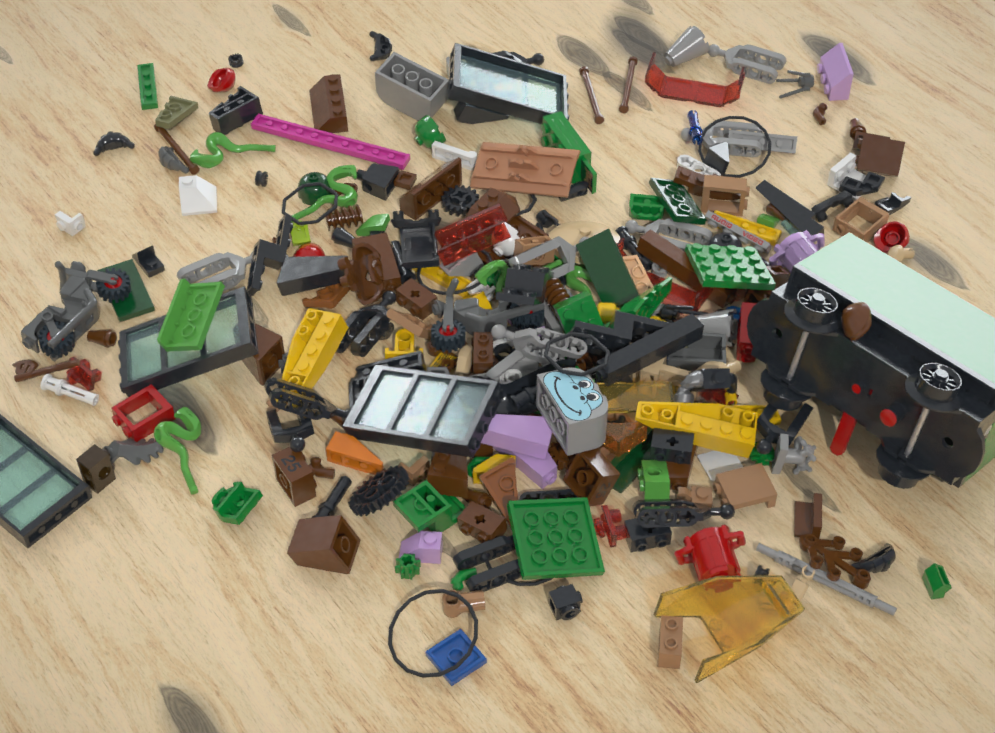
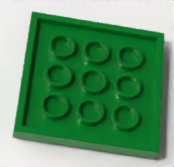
M686 244L685 252L702 287L755 290L775 289L776 283L756 248L751 246L736 247L734 245Z
M587 497L508 501L507 510L522 580L600 576L604 574L605 569Z

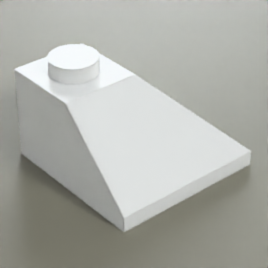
M197 175L179 177L182 216L217 213L216 186Z

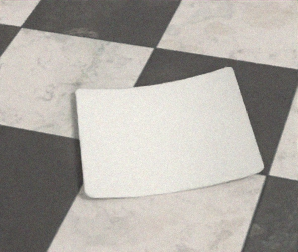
M715 450L697 455L711 481H715L716 474L743 468L736 455Z

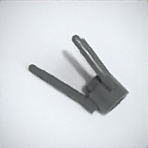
M788 70L787 73L801 77L795 79H776V82H798V85L802 87L780 95V99L803 91H810V88L814 86V76L810 73Z

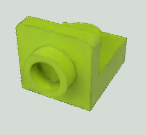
M293 222V229L290 233L293 246L310 243L308 225H297Z

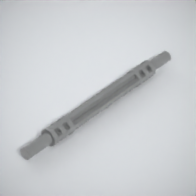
M761 543L756 548V551L775 559L774 562L799 574H802V568L807 565V569L804 571L805 575L810 576L813 570H815L812 580L871 608L876 607L894 616L897 610L896 607L877 599L878 596L842 579L838 581L829 580L827 572L814 569L808 563L783 551L773 550Z

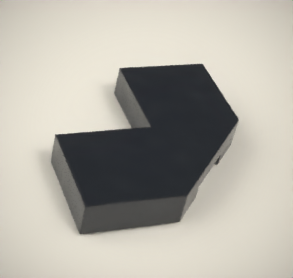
M868 172L862 182L846 176L839 187V191H847L855 197L876 193L884 183L885 177Z

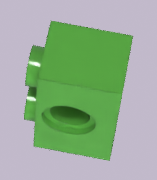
M641 460V468H638L637 476L640 492L644 493V499H669L670 479L666 461Z

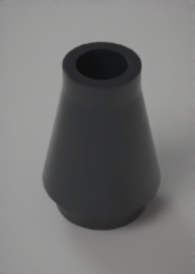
M337 227L332 234L331 240L335 244L352 248V239L355 237L343 227Z

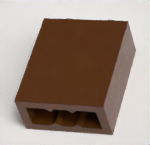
M863 135V139L859 138L857 149H860V154L856 156V170L898 177L905 142Z

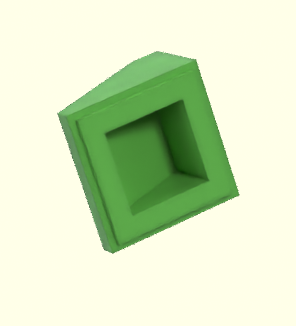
M763 213L758 216L757 223L775 228L780 219Z

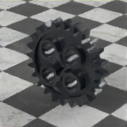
M397 465L394 468L390 466L387 470L384 468L381 472H376L375 476H370L368 481H363V485L358 486V490L352 493L353 496L349 498L350 501L348 502L350 509L356 516L359 515L360 517L364 514L368 516L370 512L374 514L376 510L381 511L383 506H389V502L395 501V497L401 495V491L406 489L405 486L409 484L408 480H410L409 474L402 466L398 467Z

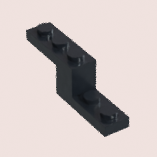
M285 214L279 221L276 244L260 239L254 245L247 291L251 296H254L262 288L263 281L261 280V275L264 273L265 266L279 270L283 266L285 257H288L286 252L291 243L289 233L293 229L291 215Z

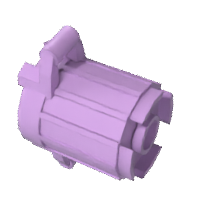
M807 230L791 234L780 245L776 244L773 250L776 254L769 258V263L772 266L780 265L786 267L791 273L793 265L825 246L824 234L819 233L811 236Z

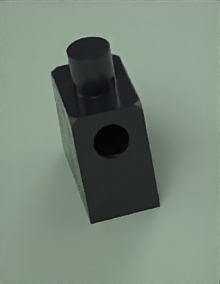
M373 163L367 171L359 169L357 171V179L362 181L364 192L386 201L395 188L394 180L399 174V167Z

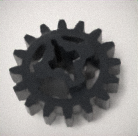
M455 185L454 189L449 187V191H444V195H442V208H445V212L450 211V215L456 213L457 217L460 214L466 216L470 207L479 200V194H476L475 189L471 190L470 186L465 188L464 185L461 187Z

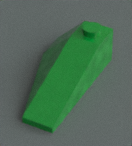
M666 278L624 304L617 311L650 318L671 292L673 278Z

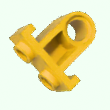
M405 328L398 330L395 335L394 351H389V348H385V359L416 352L414 334Z

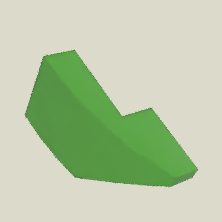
M377 214L370 217L356 230L357 236H370L371 231H385L390 221L389 214Z

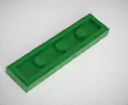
M139 64L137 69L142 110L158 108L154 64Z

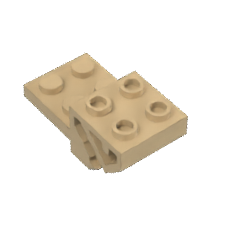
M667 357L629 376L636 383L635 385H638V393L641 396L655 400L658 394L674 399L673 396L681 386L680 383L686 378L688 372L692 371L666 365ZM691 392L694 395V403H696L698 392Z

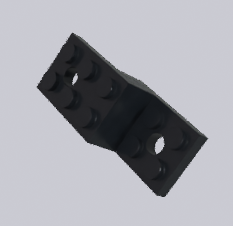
M513 264V267L507 268L505 288L496 293V300L533 306L543 304L547 280H553L554 272L549 271L550 268L539 266L532 267L531 269V265Z
M616 310L608 328L575 320L571 332L594 336L612 354L628 346L630 342L634 343L672 323ZM572 336L586 343V353L605 357L606 353L591 339Z

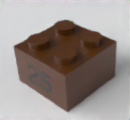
M289 446L272 455L276 480L294 507L317 497L315 490L317 483L313 477L315 471L311 464L308 465L305 462L306 459L302 451L294 452Z
M596 448L577 453L563 481L578 498L587 497L589 506L604 504L620 473L601 451Z

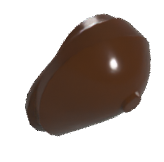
M865 302L853 303L843 310L841 316L842 327L850 341H856L870 329L872 322L871 309Z

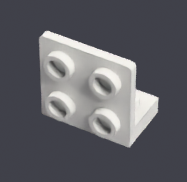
M849 153L830 169L828 186L839 191V187L846 176L863 182L866 175L855 169V154ZM853 196L852 199L856 201L861 196Z

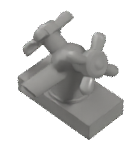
M780 433L774 450L775 456L772 460V474H780L785 463L797 464V468L793 471L795 475L805 470L812 472V468L809 467L808 463L811 460L812 462L816 461L814 456L816 446L807 444L801 436H798L794 440V448H789L788 434Z

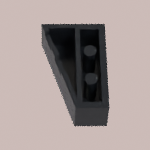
M239 86L237 88L238 92L234 95L230 94L225 103L221 102L209 112L213 130L226 135L230 131L254 120L258 114H263L259 97Z

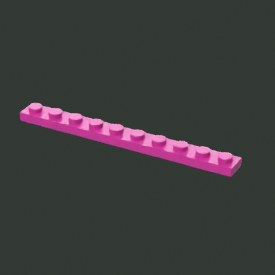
M258 114L251 123V129L375 163L396 166L401 170H404L410 161V154L262 114Z

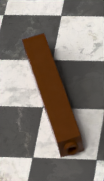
M650 229L640 237L636 251L721 308L726 307L728 304L731 305L736 300V288L702 287L686 252Z

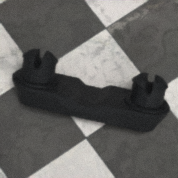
M843 191L811 208V211L816 214L818 222H823L828 218L826 211L830 207L834 208L843 204L847 208L854 202L852 199L853 195Z
M432 209L428 210V218L420 219L419 221L404 219L403 211H399V214H397V211H394L391 223L394 228L429 226V222H434L435 226H439L442 218L439 217L438 209H434V213Z

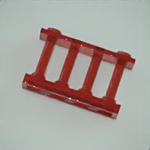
M500 203L435 231V236L441 246L437 253L444 266L511 238L504 223L508 219Z

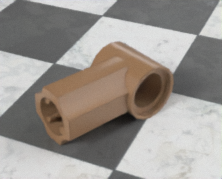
M448 590L460 594L472 605L474 611L485 610L483 590L464 593ZM443 594V613L447 617L455 618L463 612H470L469 608L457 597Z

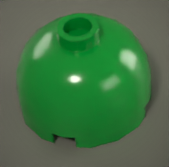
M429 115L422 117L415 125L416 137L414 139L419 146L424 145L426 148L432 149L434 141L445 143L446 138L443 132L440 133L439 126Z

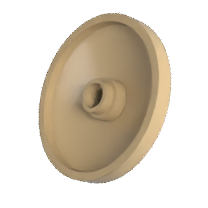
M593 221L566 222L556 226L549 234L551 239L560 236L573 246L578 244L582 237L590 238L606 229H610L619 250L621 243L620 236L614 229ZM555 248L554 255L562 259L558 249ZM576 252L575 263L584 264L579 252Z

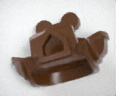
M369 243L356 244L352 249V260H349L348 257H343L337 261L339 269L345 272V275L340 277V284L343 288L349 287L352 292H356L358 300L362 305H371L379 301L385 292L381 255ZM368 272L370 274L371 281H368L366 278Z

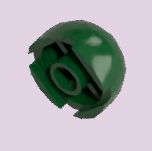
M320 172L307 173L302 176L298 183L299 187L302 184L321 182L330 188L327 176ZM321 186L304 187L298 192L299 199L301 198L304 204L311 206L318 198L324 195H332V193Z

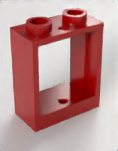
M742 302L738 319L736 360L744 363L755 362L756 360L751 355L753 345L748 337L747 320L752 307L757 303Z
M152 384L111 407L113 412L112 420L117 427L121 426L127 438L131 437L135 442L154 433L155 427L160 422H172L176 419L174 418V410L171 404ZM150 402L157 412L133 425L126 416Z

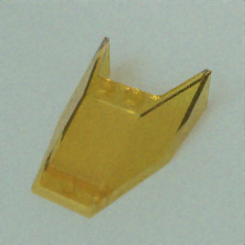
M782 575L715 576L661 593L654 616L656 618H661V615L696 617L703 621L722 653L702 660L695 677V682L699 683L761 647L804 612L805 608Z

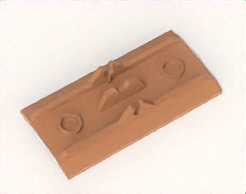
M483 142L472 174L470 187L483 190L494 188L504 192L568 198L580 150Z

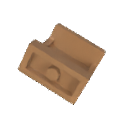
M762 463L718 473L715 477V483H713L714 493L719 496L721 505L729 503L736 510L765 502L767 508L775 507L777 492Z

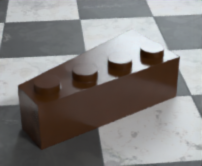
M445 421L440 437L463 441L465 424ZM435 452L427 474V481L441 495L468 499L467 457Z

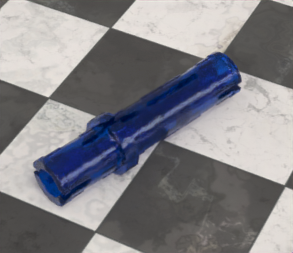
M690 110L687 114L690 125L689 134L692 137V142L696 145L697 141V145H699L703 141V130L699 124L698 112L694 110L693 114V110Z

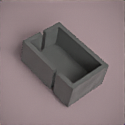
M703 333L702 339L688 345L687 348H682L667 356L666 365L687 371H695L708 361H718L726 364V334Z

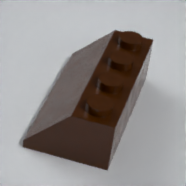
M331 74L323 76L309 90L314 129L329 133L348 132L341 75Z
M458 157L445 163L418 185H415L409 192L399 198L400 211H403L405 215L416 221L442 201V195H444V191H449V187L453 189L455 185L460 187L462 185L461 158Z

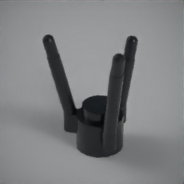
M541 210L536 215V220L538 221L536 226L544 231L543 227L549 228L553 224L555 226L560 225L558 223L559 220L550 215L546 210Z
M665 304L662 308L661 318L669 323H674V320H678L680 313L702 315L708 312L693 311V306Z

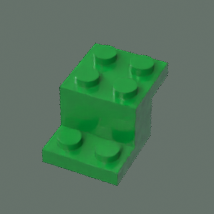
M427 480L393 501V506L418 533L426 527L432 532L445 531L458 522V516L466 508L456 497L441 495Z

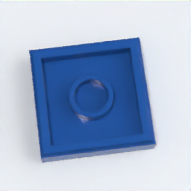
M459 629L425 651V654L436 669L441 672L454 666L467 653L472 641L462 629ZM474 646L471 655L457 669L443 675V677L453 686L485 665L487 658Z

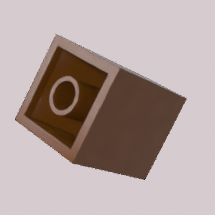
M255 323L259 354L245 358L242 361L259 384L264 386L265 382L280 369L278 360H283L282 354H285L281 335ZM237 325L233 331L235 342L239 343V326Z
M342 515L299 519L287 554L297 566L350 574L361 540Z

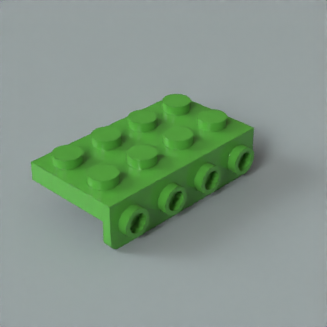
M180 279L159 332L157 342L167 352L201 350L225 285L222 282L190 284L186 279Z

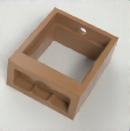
M705 175L701 212L707 213L709 210L714 213L717 210L733 216H742L743 209L747 210L748 199H745V197H749L750 186H747V179ZM710 190L741 193L740 202L709 199Z
M859 197L835 217L833 231L841 236L850 232L868 243L884 224L888 223L890 213ZM858 215L873 225L865 232H862L848 222Z

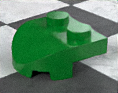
M630 194L629 216L631 218L651 221L663 218L664 206L657 196Z
M234 482V486L227 490L224 487L221 488L212 498L213 510L221 521L240 525L263 495L260 490L245 488L242 482Z

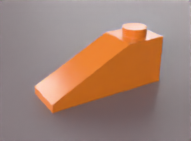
M335 431L326 447L328 462L372 475L384 469L383 462L354 436H350L347 433Z

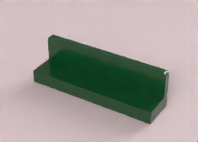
M645 426L610 461L620 473L612 489L622 493L638 477L637 470L641 468V460H653L650 459L654 429Z

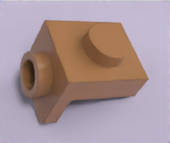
M423 455L410 468L402 462L398 464V467L402 466L406 470L410 478L408 480L409 484L415 486L420 480L427 477L430 462Z

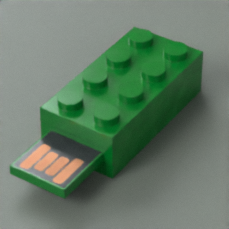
M561 111L543 116V124H541V143L543 147L580 150L571 183L586 181L589 184L588 189L592 194L596 193L597 173L591 166L592 152Z

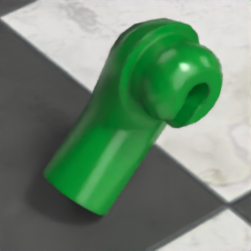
M492 456L475 457L467 465L469 477L473 478L474 467Z

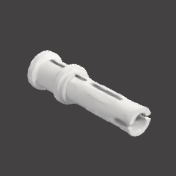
M46 374L42 378L40 387L44 391L50 390L58 396L66 395L92 406H95L99 401L98 394L70 385L65 379L53 378L51 374ZM74 392L83 394L85 396L83 397L81 395L75 394Z

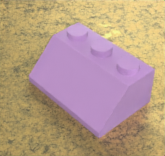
M838 43L821 56L820 64H817V73H820V81L824 85V93L827 94L829 101L848 100L853 79V71L843 43Z

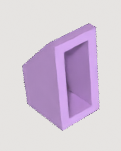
M420 531L401 541L399 559L403 553L415 554V560H420L421 563L441 564L443 550L442 532Z

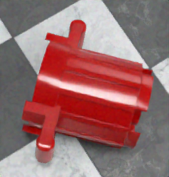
M727 525L709 527L697 531L690 538L689 536L684 537L685 547L674 553L679 565L694 564L699 582L705 591L711 588L715 592H722L732 588V583L736 579L741 580V569L734 549L744 546L746 539L743 531L730 532Z

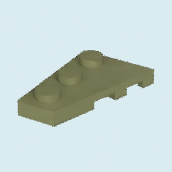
M170 96L169 102H166L164 105L165 109L161 110L155 119L156 126L172 129L199 108L198 102Z

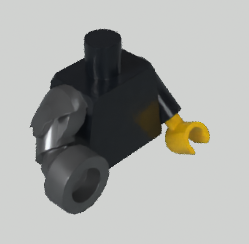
M730 368L700 369L688 372L686 378L680 383L681 386L678 388L677 393L673 396L674 402L694 403V395L691 392L727 391L724 394L726 405H728L729 401H734V405H736L737 376L730 373Z

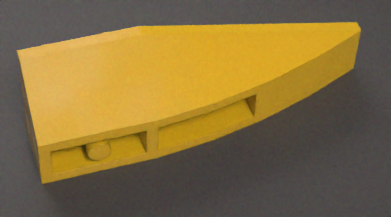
M308 308L292 338L282 380L310 389L315 386L332 360L349 328L341 314Z
M638 401L636 421L652 429L660 428L694 433L693 445L749 458L755 445L757 412L716 403Z

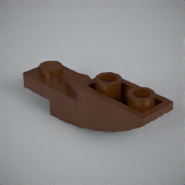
M678 166L673 182L688 187V193L702 197L705 175ZM710 190L709 198L738 200L741 193Z

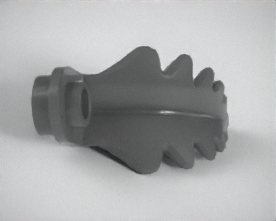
M131 438L124 441L114 440L109 446L103 447L111 455V464L119 457L127 459L134 465H139L140 460L150 463V455L156 459L159 457L158 452L163 453L164 451L163 446L158 444L154 438L149 439L148 442L145 439L135 442Z

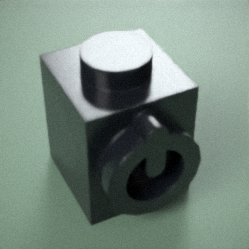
M573 584L560 586L555 590L549 591L548 604L556 620H571L581 612L580 607L583 599L581 593L575 590Z

